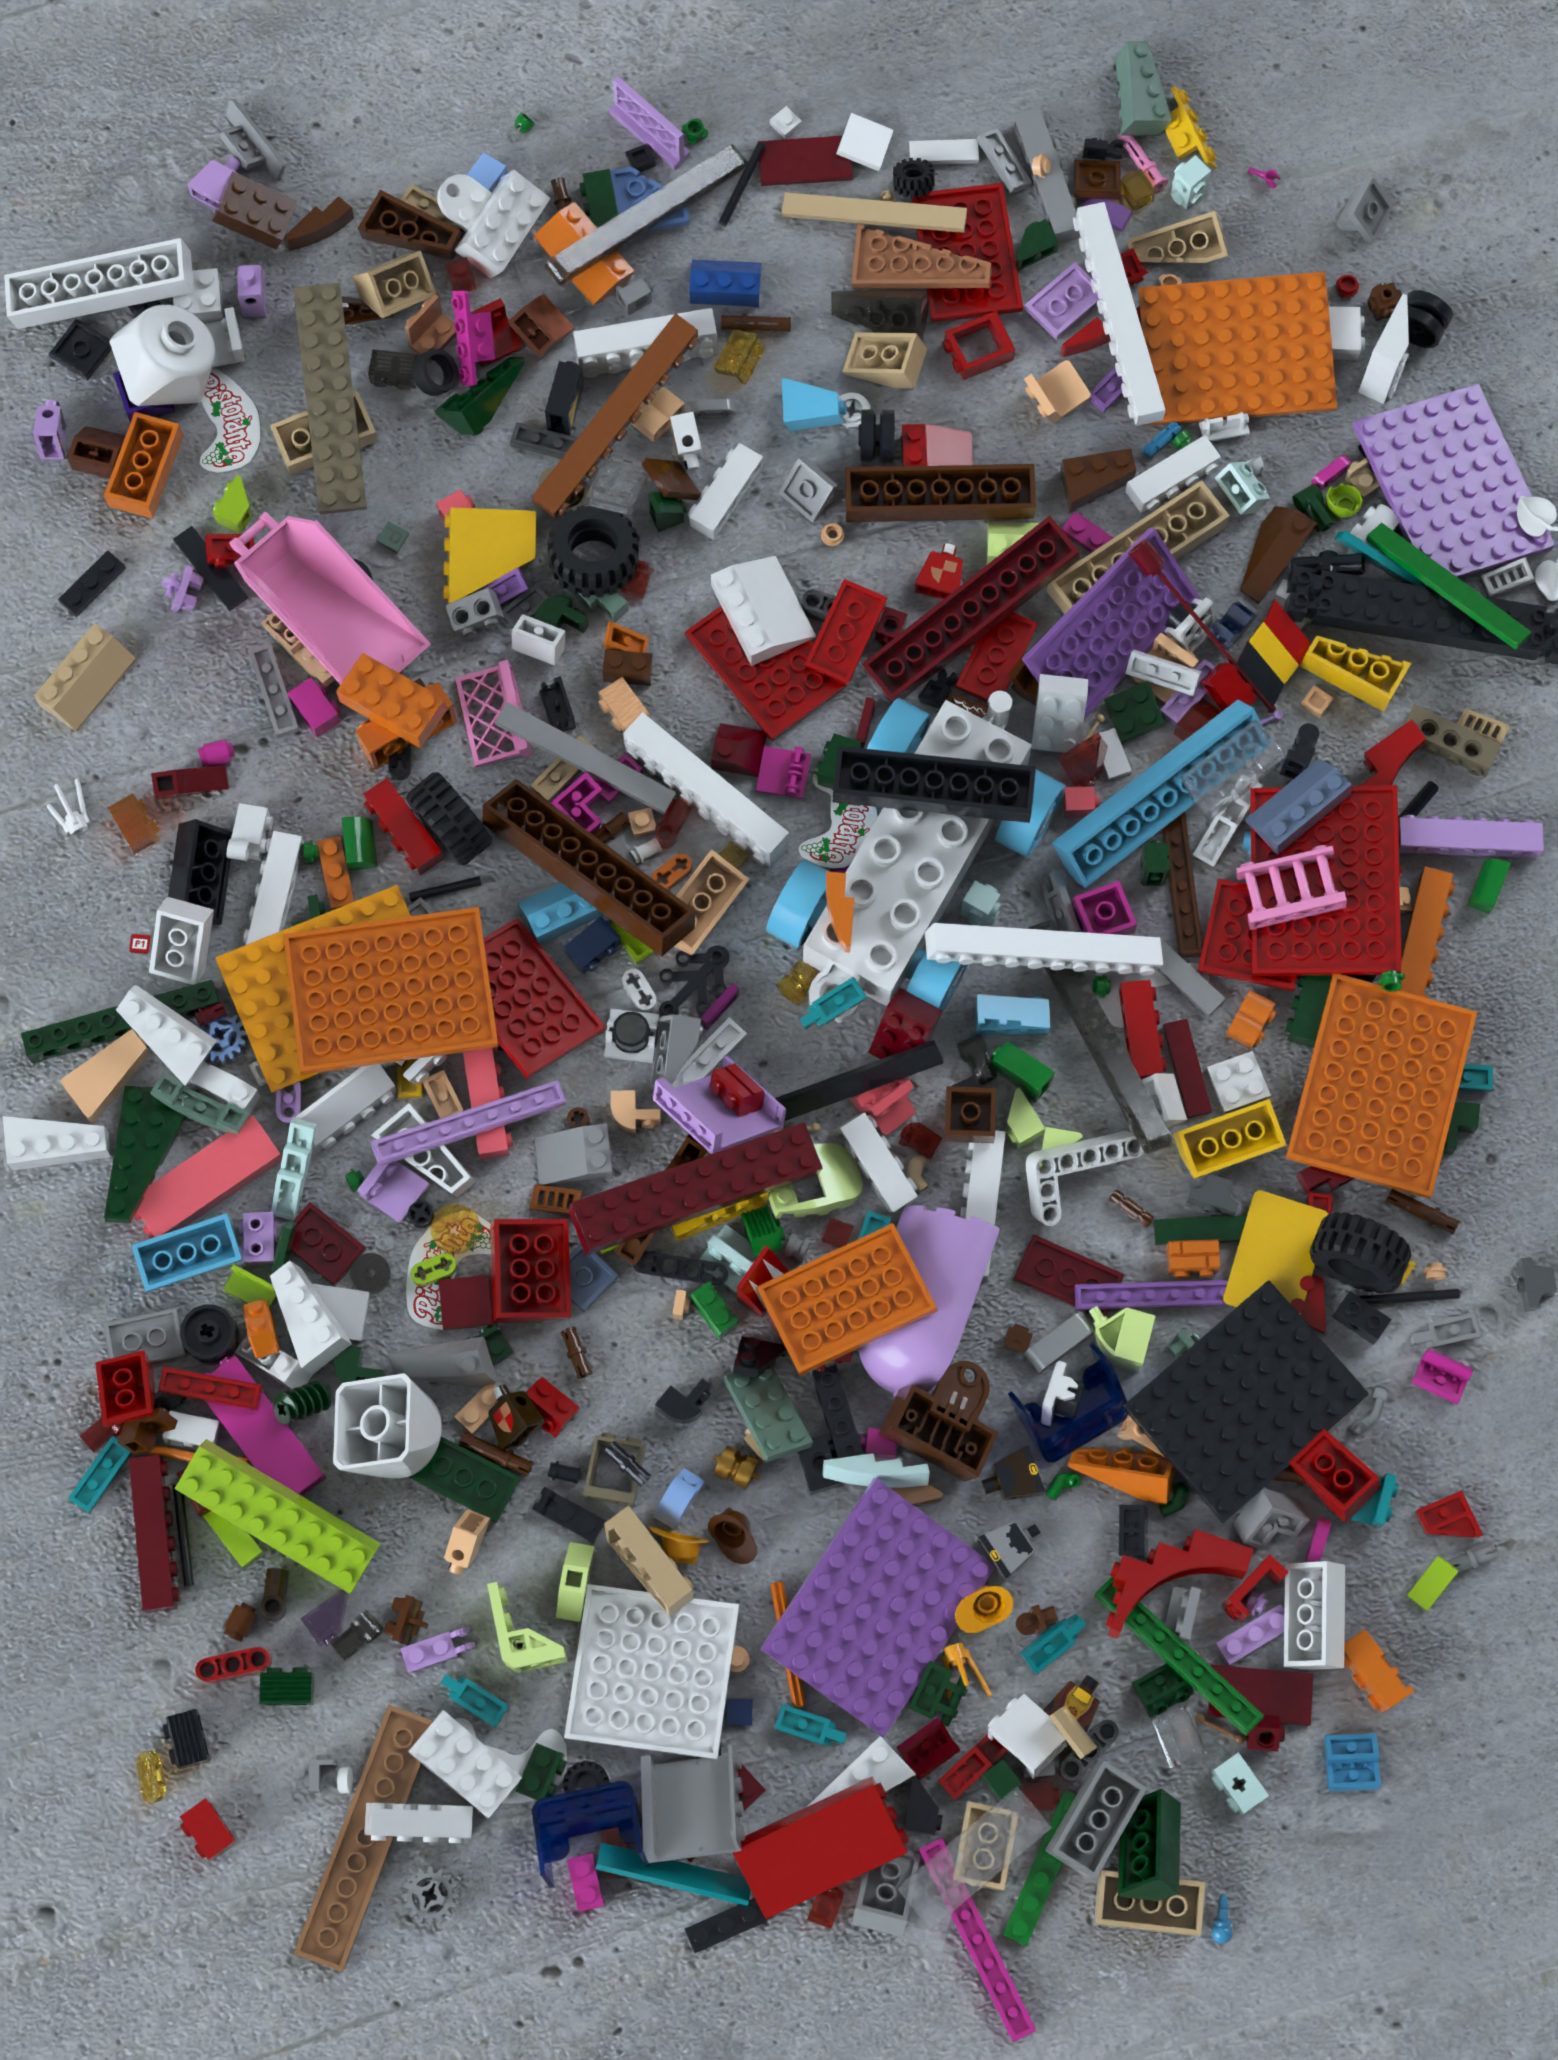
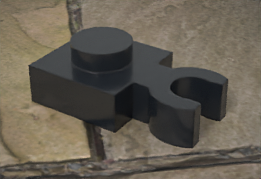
M944 668L938 672V679L936 681L930 679L918 695L920 703L940 709L952 693L950 686H953L958 680L956 673L952 672L947 677L946 670Z

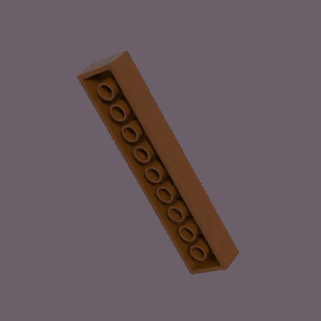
M515 779L483 804V825L661 957L695 929L696 910L519 780Z

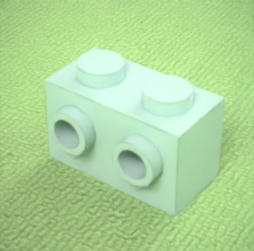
M1195 155L1187 163L1182 162L1177 166L1174 171V180L1172 181L1171 196L1178 205H1182L1185 209H1188L1192 204L1194 206L1203 199L1204 194L1207 192L1211 170Z
M1244 461L1228 464L1215 477V480L1240 515L1257 512L1270 499L1266 493V487L1256 479L1253 469Z
M975 880L963 899L960 915L967 918L971 925L988 926L989 923L994 924L1000 914L999 909L1002 905L999 903L1000 894L998 890L989 884L983 885Z

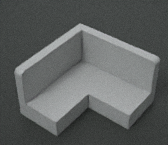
M1263 1488L1250 1500L1233 1522V1526L1243 1544L1263 1550L1276 1532L1297 1537L1310 1518L1297 1498Z

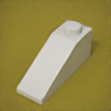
M204 1061L189 1081L223 1103L227 1104L229 1102L250 1113L261 1098L258 1089Z

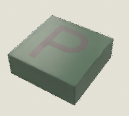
M388 521L376 542L398 554L408 538L409 532Z

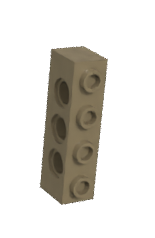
M1415 704L1404 723L1405 725L1410 720H1413L1421 732L1422 729L1431 731L1432 736L1424 735L1426 743L1422 746L1428 754L1439 755L1445 758L1448 763L1467 768L1471 774L1476 776H1487L1502 746ZM1443 740H1451L1454 746H1447ZM1465 750L1474 751L1476 756H1469Z

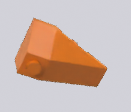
M1145 1447V1451L1130 1452V1448H1121L1119 1452H1108L1105 1448L1074 1449L1068 1462L1069 1468L1138 1499L1151 1501L1156 1504H1167L1172 1492L1176 1471L1165 1457Z

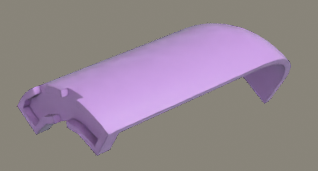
M924 1205L904 1207L896 1229L938 1311L858 1348L861 1362L869 1376L879 1386L893 1393L894 1397H896L899 1389L911 1384L928 1393L944 1375L959 1345L1000 1228L973 1216L969 1220L955 1216L956 1211L937 1207L936 1211L926 1210L927 1207Z

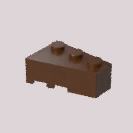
M1132 448L1062 459L1060 472L1069 514L1084 504H1090L1096 498L1127 485L1128 481L1135 478L1136 466Z

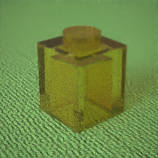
M1142 169L1135 172L1130 171L1121 179V193L1133 211L1153 202L1155 189Z

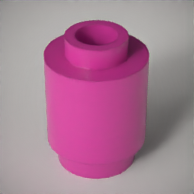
M226 739L203 744V747L198 748L203 767L232 762L231 757L235 756L232 742L227 743Z

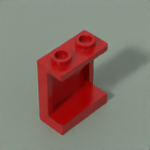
M1269 1554L1222 1604L1226 1608L1224 1612L1232 1620L1236 1621L1238 1619L1242 1622L1250 1614L1241 1604L1242 1598L1264 1575L1274 1585H1277L1287 1575L1288 1571Z

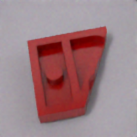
M1312 1274V1277L1304 1276L1300 1280V1287L1307 1291L1305 1301L1295 1298L1290 1304L1298 1313H1301V1317L1313 1330L1324 1334L1326 1331L1323 1278Z
M1459 1491L1415 1511L1425 1535L1470 1538L1483 1536L1463 1491Z

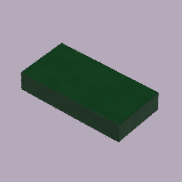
M288 1221L281 1228L271 1271L272 1274L289 1261L297 1228L296 1222Z

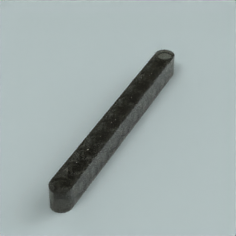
M733 144L727 146L554 255L545 264V269L559 285L565 284L737 175L746 167L748 161Z
M1048 920L1028 928L1060 931L1053 920ZM1044 967L1143 1151L1146 1154H1150L1171 1146L1172 1138L1167 1126L1083 972H1076L1070 968L1052 970L1051 967Z

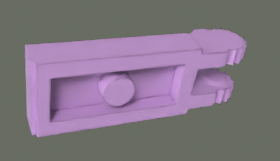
M464 1627L451 1633L446 1632L400 1648L408 1673L410 1674L458 1657L457 1655L476 1648L475 1642H467L456 1648L453 1643V1639L464 1637L471 1633L470 1627Z

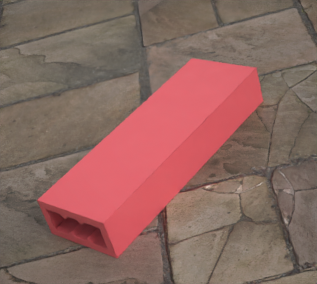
M254 1115L247 1119L239 1134L225 1133L150 1184L134 1217L137 1221L142 1218L147 1226L143 1230L150 1239L184 1228L281 1162L282 1155Z

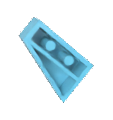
M981 994L976 996L974 1006L975 1036L1049 1034V999H1043V997L1039 996L1030 998Z

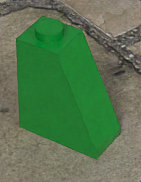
M1007 1042L1003 1047L999 1045L991 1054L993 1058L991 1066L1014 1086L1020 1087L1022 1092L1035 1103L1051 1086L1055 1072L1010 1042Z

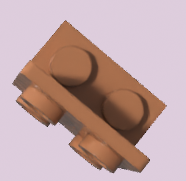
M436 294L422 304L421 310L416 315H412L407 320L405 326L409 348L418 355L431 349L443 350L457 335L454 329V322L442 313L440 298Z

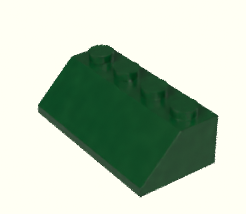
M1163 1789L1142 1797L1120 1836L1118 1895L1120 1897L1160 1901L1179 1894L1181 1803Z

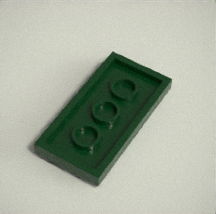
M443 1437L440 1438L438 1448L430 1462L418 1473L408 1477L476 1513L489 1517L495 1523H498L521 1480V1477Z

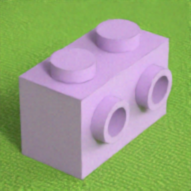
M274 1212L243 1213V1221H239L240 1236H244V1245H240L242 1260H244L247 1267L273 1266L277 1250L276 1216Z

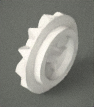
M845 393L840 398L842 401H845L847 410H850L854 404L855 411L858 413H854L849 418L847 411V414L843 415L844 424L842 425L846 426L847 429L849 427L858 428L859 424H861V409H870V404L864 396L858 393Z

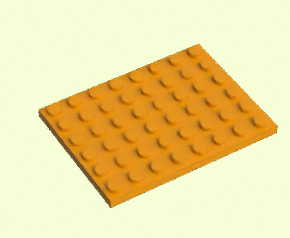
M398 884L215 957L271 1094L324 1073L300 1074L283 934L409 917L411 915Z

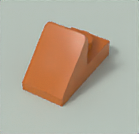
M608 622L604 646L607 650L647 653L649 637L614 622Z

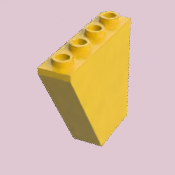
M451 507L449 513H445L444 527L449 528L448 537H444V551L448 552V561H444L443 574L448 575V583L443 585V599H447V604L477 592V590L515 568H521L535 559L536 511Z

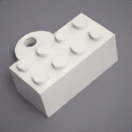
M512 170L500 179L492 193L470 176L462 174L451 176L441 184L437 200L442 213L466 232L454 251L491 279L504 271L547 205L550 197L517 171ZM450 185L456 189V197H451L447 194V186Z

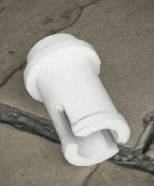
M653 838L638 847L633 846V850L629 851L635 864H642L645 859L661 852L662 849L658 840Z

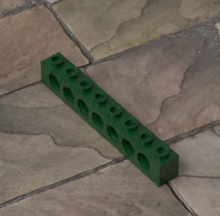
M213 980L153 996L187 1020L196 1018L194 1013L198 1012L199 1008L203 1010L220 1002ZM116 1006L21 1033L26 1056L31 1063H36L117 1040L133 1028L116 1011L118 1008Z

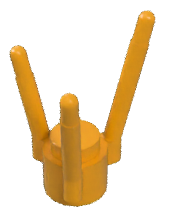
M956 1643L944 1648L946 1655L942 1657L944 1667L949 1670L950 1664L952 1668L958 1667L964 1685L969 1686L964 1665L968 1662L987 1696L992 1697L987 1683L971 1658L969 1649H965L963 1643ZM946 1689L947 1701L949 1702L952 1691Z

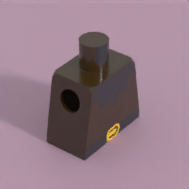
M1029 1445L992 1465L994 1476L981 1480L986 1495L1000 1491L1003 1501L1039 1496L1045 1492Z

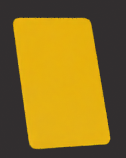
M1262 1190L1256 1191L1251 1201L1224 1292V1302L1227 1305L1238 1307L1268 1280L1272 1282L1289 1303L1295 1298L1305 1301L1307 1291L1300 1287V1280L1304 1276L1312 1277L1315 1264L1310 1256V1247L1321 1221L1328 1213L1324 1210Z

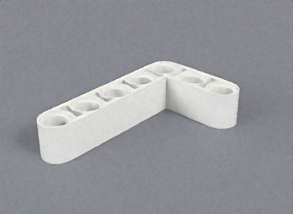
M1122 1131L1031 1153L1026 1159V1173L1031 1214L1034 1219L1047 1226H1054L1060 1221L1061 1204L1057 1176L1137 1158L1146 1149L1145 1140L1132 1132ZM1133 1140L1132 1146L1128 1149L1129 1143ZM1111 1145L1110 1151L1106 1154L1107 1147ZM1088 1150L1087 1157L1083 1159L1084 1153ZM1066 1155L1065 1162L1061 1164L1062 1158ZM1043 1161V1166L1038 1170L1039 1163ZM1046 1185L1045 1191L1041 1193L1042 1187ZM1049 1208L1048 1214L1044 1216L1045 1210Z

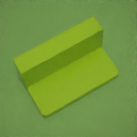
M233 1264L231 1267L233 1273L223 1290L247 1304L266 1299L271 1309L277 1299L273 1285Z

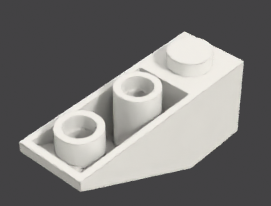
M248 1334L234 1352L291 1390L307 1384L312 1377V1374L301 1369L298 1360L281 1350L276 1354L255 1358Z

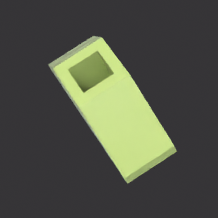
M569 1543L559 1586L557 1619L575 1622L582 1621L595 1546Z

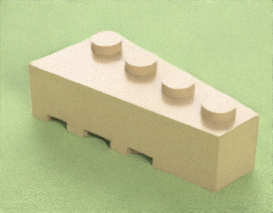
M629 1505L604 1523L607 1543L669 1617L694 1599V1586L687 1576L683 1577L680 1574L676 1563L671 1557H667L661 1545L652 1537Z

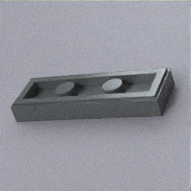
M516 422L510 446L562 459L578 437Z

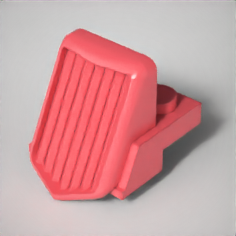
M899 1079L848 1098L860 1113L865 1112L867 1116L870 1114L878 1125L876 1129L884 1135L891 1133L915 1114V1109L908 1099V1092L914 1088L909 1079Z

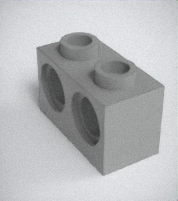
M490 588L483 589L445 605L454 632L463 636L473 635L481 627H493L498 624L499 620L504 618L497 594ZM489 604V612L483 615V608ZM468 613L467 622L462 624V616Z

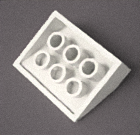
M1402 294L1372 352L1358 391L1384 404L1387 396L1392 398L1395 393L1405 363L1409 357V354L1406 353L1409 345L1408 305L1407 295Z
M776 556L735 564L711 574V586L751 666L816 638Z

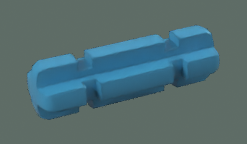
M1171 422L1166 429H1163L1151 440L1152 442H1148L1142 448V453L1148 459L1152 458L1157 451H1160L1172 440V437H1176L1181 432L1180 425L1177 422Z

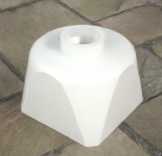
M174 305L153 306L134 318L110 339L109 342L129 400L137 406L199 403L202 400L214 362L215 345L208 328L191 312Z
M405 1373L345 1382L336 1390L333 1454V1464L339 1470L383 1478H404L418 1473L430 1462L441 1438L440 1413L431 1398Z

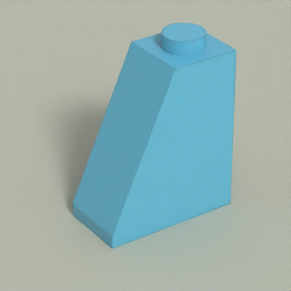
M781 379L783 420L789 431L844 424L843 415L847 414L846 403L844 400H841L837 392L790 379Z

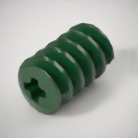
M318 1381L279 1393L273 1401L274 1415L277 1421L283 1425H288L290 1422H296L298 1419H304L306 1416H312L314 1413H320L322 1410L325 1411L331 1407L329 1392Z

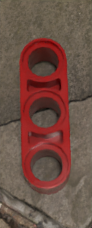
M254 1647L204 1658L197 1663L195 1672L200 1680L213 1684L267 1671V1668L271 1667L272 1657L264 1648ZM263 1653L265 1655L264 1664L254 1666V1656ZM232 1659H239V1669L235 1672H230L228 1670V1663ZM208 1664L214 1665V1674L211 1677L205 1678L203 1676V1668Z

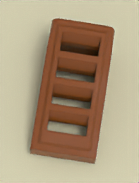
M534 1184L529 1209L570 1217L567 1208L568 1198H573L572 1202L580 1200L583 1197V1192L574 1189ZM540 1192L545 1193L542 1205L538 1204ZM550 1194H554L552 1206H548ZM559 1195L564 1196L562 1207H557Z

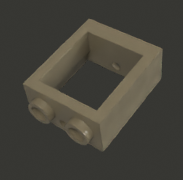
M602 1433L601 1436L595 1435L583 1494L584 1498L634 1507L638 1484L633 1479L630 1493L595 1487L593 1485L601 1446L612 1448L610 1444L616 1441L624 1451L637 1453L636 1462L642 1466L646 1449L645 1444H641L640 1439L626 1437V1441L616 1439V1435L610 1433Z

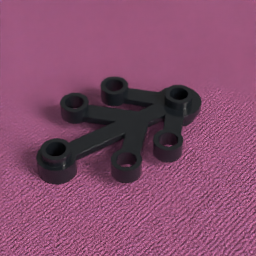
M716 945L710 947L706 953L690 955L680 951L676 954V963L680 967H686L689 964H705L699 970L673 972L668 968L661 970L659 978L661 983L669 985L672 982H688L671 1001H665L660 1005V1017L672 1014L679 1015V1006L696 988L698 993L697 1013L702 1016L706 1012L699 1009L701 1004L707 1005L708 1009L711 1007L707 997L706 977L712 970L714 971L715 984L712 986V993L716 998H719L722 993L715 992L716 987H723L724 991L727 989L724 984L723 968L728 965L730 956L726 948ZM718 953L721 954L722 958L715 960L713 955ZM680 956L688 958L686 962H680L678 959ZM665 973H669L671 978L664 980L662 976ZM667 1006H671L673 1012L666 1013L664 1009Z

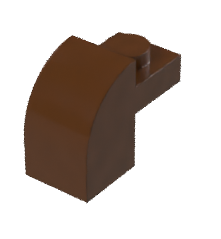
M1021 657L1008 675L1014 683L1011 688L1020 697L1036 706L1039 683L1023 662V657Z
M156 1408L154 1409V1415L125 1422L117 1443L134 1455L150 1452L153 1450L158 1433L174 1430L178 1420L172 1417L167 1410Z

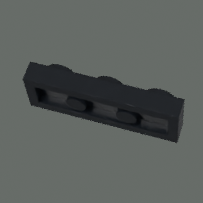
M107 550L58 599L59 603L77 617L126 569L125 565Z
M753 1898L749 1900L747 1906L739 1904L685 1928V1932L695 1954L765 1923L766 1919L756 1899Z

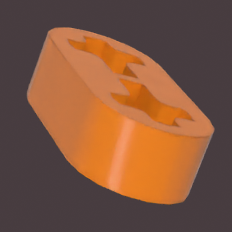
M677 854L655 870L652 874V879L658 882V876L664 878L670 874L667 877V884L660 883L669 891L691 873L692 860L686 854ZM678 861H680V863L686 862L685 870L679 868L674 872V870L677 868Z

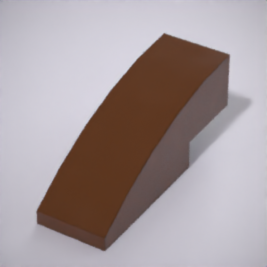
M339 196L323 212L315 206L284 236L286 248L295 250L330 237L354 219L352 207Z

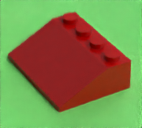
M494 1219L490 1225L493 1323H526L571 1318L568 1219Z

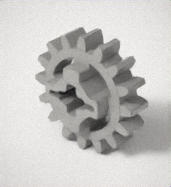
M429 1867L426 1874L422 1869H419V1877L411 1875L412 1884H404V1887L409 1890L408 1893L402 1895V1898L409 1901L404 1905V1908L412 1909L409 1915L411 1918L419 1915V1923H422L425 1918L428 1925H432L434 1919H437L439 1923H443L442 1916L444 1914L448 1917L452 1916L449 1911L450 1907L457 1908V1905L453 1903V1899L459 1898V1894L453 1893V1889L458 1887L457 1883H449L452 1878L450 1874L443 1877V1869H439L437 1874L434 1873L433 1867ZM432 1878L430 1884L424 1887L418 1886L421 1881ZM442 1882L447 1888L448 1898L444 1897L440 1890ZM432 1889H435L436 1901L431 1900L430 1903H427L428 1898L424 1896L425 1892H431ZM414 1894L419 1896L421 1901L420 1910L414 1903ZM438 1905L444 1906L439 1912L429 1914L433 1907Z

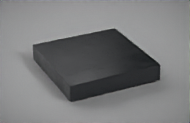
M75 319L50 351L49 357L88 381L112 350L109 342L110 339Z

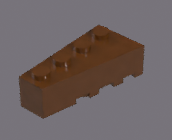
M382 190L378 192L358 227L362 239L413 251L421 250V253L452 260L457 254L454 249L463 237L459 229Z

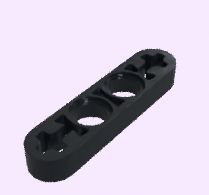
M644 1251L639 1260L646 1256L648 1261L655 1262V1257H659L656 1263L657 1272H653L654 1266L645 1265L644 1269H641V1265L636 1264L634 1266L632 1264L633 1268L641 1274L702 1284L712 1282L714 1286H720L728 1279V1270L721 1263ZM667 1259L672 1260L675 1264V1268L671 1273H664L661 1269L662 1263ZM691 1263H695L699 1267V1273L695 1277H688L686 1274V1267ZM703 1265H708L706 1268L708 1271H715L716 1267H719L723 1277H718L717 1281H714L713 1276L705 1274L706 1279H701L704 1274Z

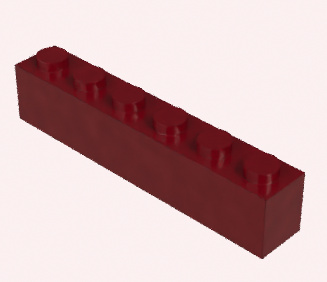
M160 1455L129 1458L142 1609L146 1613L177 1609V1602H180L181 1598L179 1587H175L174 1577L178 1576L177 1562L172 1559V1552L176 1551L174 1536H170L169 1527L173 1526L172 1511H168L167 1501H171L170 1487L165 1485V1476L169 1475L168 1463L163 1461Z

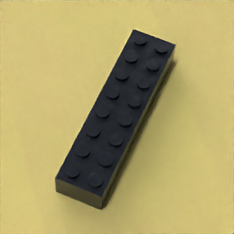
M838 746L832 802L1030 823L1036 766Z

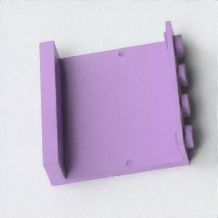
M727 1055L723 1056V1068L735 1063ZM712 1075L676 1088L664 1077L655 1081L653 1101L710 1154L783 1129L786 1108L752 1077L750 1078L765 1092L763 1106L761 1110L753 1113L749 1112V1114L742 1117L728 1109L718 1096H714L711 1093L709 1085Z

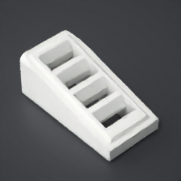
M1526 557L1481 575L1489 597L1535 582ZM1517 569H1522L1525 577L1520 579ZM1508 572H1513L1516 581L1511 582ZM1502 574L1507 582L1504 586L1499 578V575ZM1490 578H1495L1498 588H1493Z

